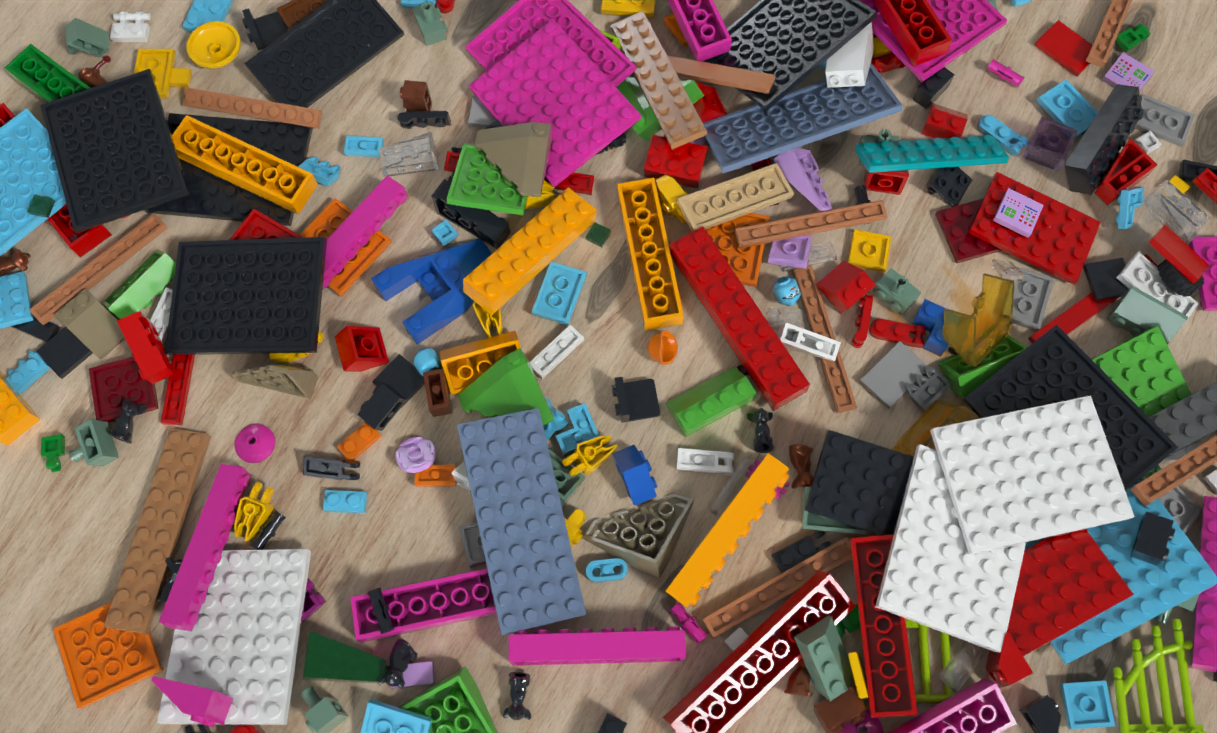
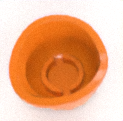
M667 330L653 335L648 343L650 358L662 365H667L674 361L678 352V344L675 337Z

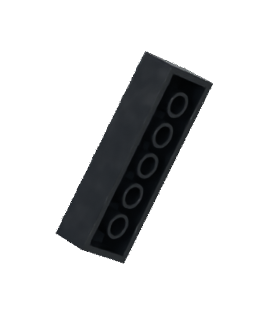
M1116 84L1064 165L1070 191L1092 195L1094 190L1099 187L1104 174L1108 173L1111 163L1117 159L1121 147L1125 146L1128 136L1134 132L1135 125L1143 117L1144 109L1141 106L1142 96L1140 95L1139 87Z

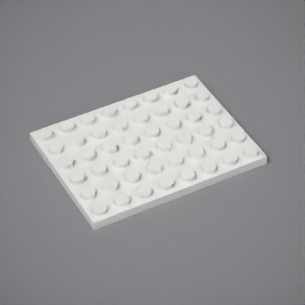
M1091 396L930 430L969 555L1134 518Z
M921 444L916 447L875 607L1000 653L1004 635L1007 633L1026 542L969 555L937 451Z
M309 549L223 550L221 561L217 564L214 579L209 585L206 600L201 606L198 621L194 625L192 632L174 630L165 679L212 689L232 697L233 700L224 724L287 725L311 551ZM164 693L162 694L157 723L200 724L191 721L190 715L182 713Z

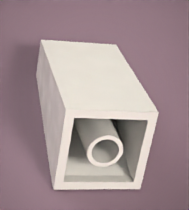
M872 22L827 59L825 73L828 88L865 86L874 52Z

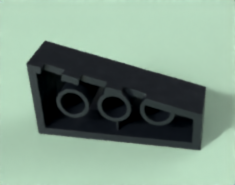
M444 179L431 195L437 214L475 237L481 238L482 241L495 249L501 247L511 233L509 223L504 218L496 216L490 210L447 204L451 183Z

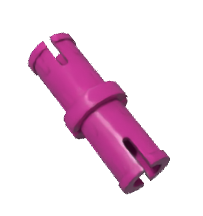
M995 59L991 61L987 70L1000 76L1001 80L1005 79L1016 87H1019L1025 78L1011 70L1010 66L1006 67Z
M680 602L670 610V613L682 625L681 628L686 630L697 644L708 636L695 621L696 618L691 616Z

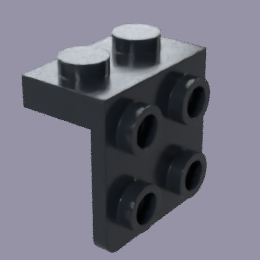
M249 8L242 10L245 17L242 18V22L245 28L249 29V32H246L251 43H255L258 51L266 48L289 31L278 11L254 19Z
M623 377L615 378V385H611L613 397H617L618 404H615L616 416L620 415L621 423L659 417L660 409L653 379L623 383Z

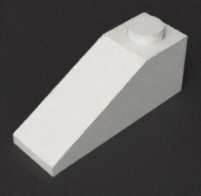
M789 323L780 324L777 331V336L785 348L831 361L836 359L841 344L839 341Z

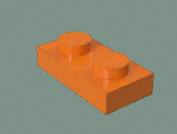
M672 13L663 18V24L681 46L685 47L688 45L674 14Z
M365 422L340 443L337 448L348 460H355L382 436Z
M456 464L431 465L429 468L415 473L414 485L415 487L456 486L457 482L451 473L457 466Z

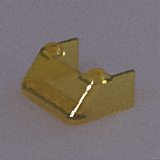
M984 273L982 292L973 300L974 313L972 315L947 308L944 310V327L942 330L944 340L966 364L977 366L1009 334L1013 318L1014 281Z
M937 400L892 446L891 450L914 457L918 445L927 446L933 440L930 432L931 429L946 426L950 420L956 424L980 419V417L965 406Z

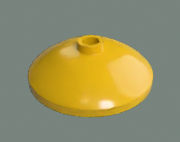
M220 21L208 22L197 27L191 33L187 41V53L191 60L200 67L209 69L219 68L235 59L241 48V39L237 30L230 24Z

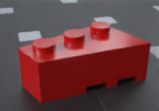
M1130 138L1121 149L1117 159L1113 162L1094 193L1108 206L1118 199L1121 190L1137 185L1158 164Z
M138 311L117 321L132 351L133 359L140 368L138 371L143 380H147L153 385L174 375L156 327L149 319Z

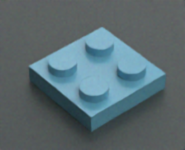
M1106 681L1060 684L1068 730L1115 726Z

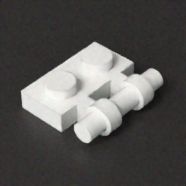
M136 11V13L120 12L113 14L114 20L120 21V23H113L110 39L113 42H148L150 26L148 23H144V20H151L149 13Z

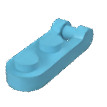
M984 115L978 123V129L981 133L994 136L1001 147L1012 156H1016L1020 152V148H1024L1028 144V139L1025 136L1018 135L992 115Z

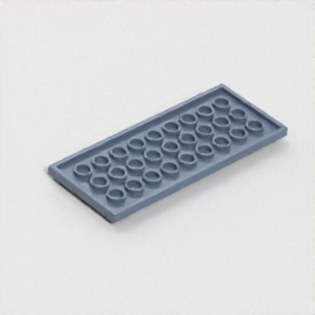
M870 64L865 86L828 88L827 80L788 93L768 111L755 104L704 122L703 125L707 131V135L704 138L724 174L902 111V104L875 67Z
M539 408L457 424L501 635L586 615Z

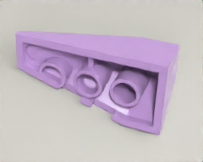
M795 148L780 153L773 159L780 167L786 180L815 207L822 211L832 210L827 192L821 187L823 180L817 175L819 168L810 150Z

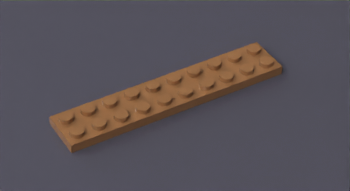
M639 12L611 24L615 37L619 38L624 55L636 65L637 69L633 73L671 149L707 135V131L644 12Z
M170 428L104 627L139 634H149L159 602L157 598L160 597L169 571L165 560L166 558H173L211 436L209 434Z

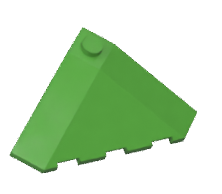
M628 76L616 88L641 114L642 118L632 126L637 134L647 141L653 134L660 131L661 127L636 77ZM694 80L681 81L692 104L704 96Z
M521 348L502 357L458 394L465 412L471 413L472 410L479 411L482 416L492 418L539 408L543 426L555 420L532 366Z
M466 666L398 707L433 718L429 733H497L477 684Z

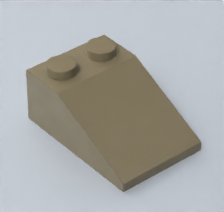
M86 288L54 314L100 360L125 339L117 323L118 320Z

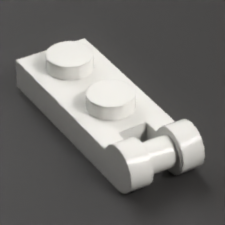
M678 448L677 470L733 475L734 467H732V461L735 459V454L732 452ZM718 460H724V465H718Z

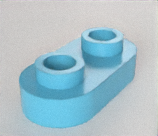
M619 558L595 560L586 567L587 578L594 583L619 581L624 579L628 573L626 562ZM615 567L621 568L619 574L614 573L613 569ZM599 569L601 573L595 576L593 575V570Z

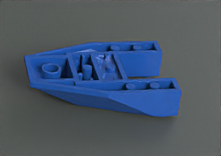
M480 238L388 267L372 277L371 280L385 301H388L417 281L427 292L433 302L403 321L407 332L418 345L466 313L474 303V300L463 292V279L492 253Z

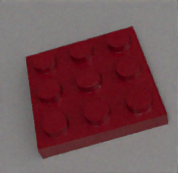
M983 199L939 210L935 214L956 264L1004 251L968 233Z
M133 357L89 368L96 420L108 423L116 421L123 414L121 409L124 399L136 402L139 406H147L146 412L159 409L155 384L152 385L149 381L141 378L138 371L140 368Z

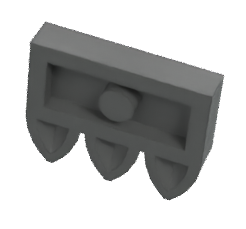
M930 366L925 367L927 377L916 375L918 386L907 384V391L910 395L909 399L922 412L928 409L953 385L937 369Z

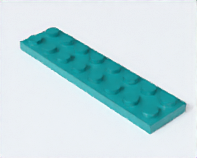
M992 135L884 141L882 143L866 142L856 144L855 148L857 155L869 173L1007 163L1009 159L1007 153Z

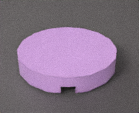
M414 437L402 442L400 448L395 452V459L399 468L410 473L421 472L429 468L436 458L434 444L429 439H423V437Z

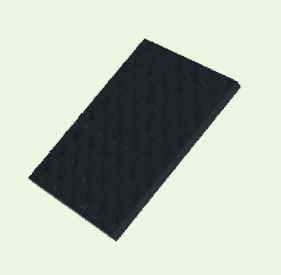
M760 0L727 28L732 39L730 51L702 62L773 74L775 80L768 94L736 88L765 111H768L877 18V12L859 0Z
M150 69L40 105L73 230L76 233L190 194L153 73Z
M169 113L167 122L171 135L175 132L186 114ZM187 115L297 167L306 160L313 130L310 127L280 122ZM180 158L179 161L190 194L144 210L146 213L243 222L251 211L256 209L285 226L292 225L294 212Z
M325 237L179 242L165 354L317 353L327 239Z
M1057 324L963 399L979 418H985L1091 396L1125 491L1179 448Z

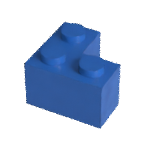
M924 299L912 322L915 326L922 325L926 327V331L930 332L923 349L941 357L947 349L962 315Z
M632 445L612 453L617 470L624 481L628 496L634 506L657 497L655 488H657L656 481L649 474L652 468L648 459H645L642 450L638 451L636 446Z

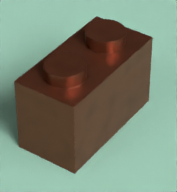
M405 80L404 86L400 88V98L403 99V107L406 108V111H431L432 99L427 82Z
M438 369L423 372L428 407L432 416L436 417L453 413L444 370Z
M853 685L832 701L826 699L814 705V713L826 733H841L845 730L844 726L853 723V725L860 723L865 719L864 716L867 711Z

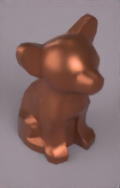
M84 68L78 74L79 80L90 88L107 83L106 79L99 74L100 70L98 68Z
M18 249L14 251L12 258L0 256V277L5 273L12 272L17 267L22 271H26L29 263L28 258L31 255L23 254Z
M803 444L789 446L790 460L798 473L792 482V489H796L798 486L810 487L814 478L810 473V454L813 452V448Z
M801 658L796 663L798 667L788 679L784 693L812 697L809 689L811 677L803 658Z

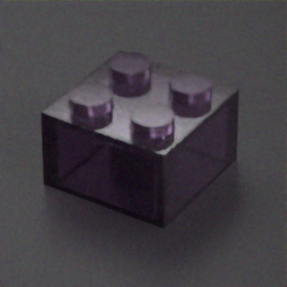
M1041 117L1033 130L1022 158L1058 171L1068 156L1078 130Z

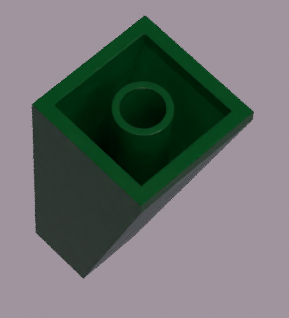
M309 632L302 680L378 684L386 673L389 672V666H386L385 659L320 634Z

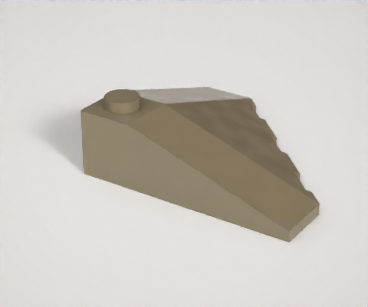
M530 122L478 130L475 140L476 149L478 151L483 150L487 154L486 159L494 167L498 166L502 170L501 175L509 183L514 182L518 187L517 192L521 196L541 197L552 142L551 124Z
M267 365L231 372V376L237 382L311 399L318 380L314 370L306 366L298 368Z
M675 493L669 495V500L657 504L656 500L642 504L640 505V510L629 513L627 509L613 514L614 519L605 522L597 519L591 523L583 539L624 560L636 569L660 578L670 561L694 499Z

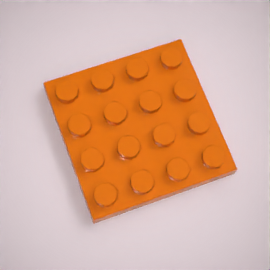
M335 198L300 236L304 238L325 237L328 239L353 211ZM380 231L375 232L369 238L368 243L357 251L355 257L346 263L343 270L335 275L327 287L342 297L392 243L391 239Z
M749 213L705 229L743 285L757 286L765 243L738 249L734 229L769 222L770 216Z
M112 602L53 628L78 709L87 707L163 671L150 630L149 634L146 635L104 627Z

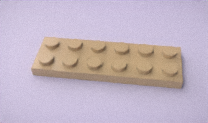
M775 163L680 197L676 203L693 232L702 226L708 229L793 197L794 192L780 167Z

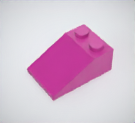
M155 676L152 677L151 681L182 713L190 715L191 721L214 727L215 723L224 725L233 700L232 697L212 689Z

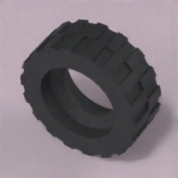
M1166 259L1158 265L1159 276H1161L1162 281L1178 295L1189 297L1204 284L1203 276L1194 284L1191 283Z

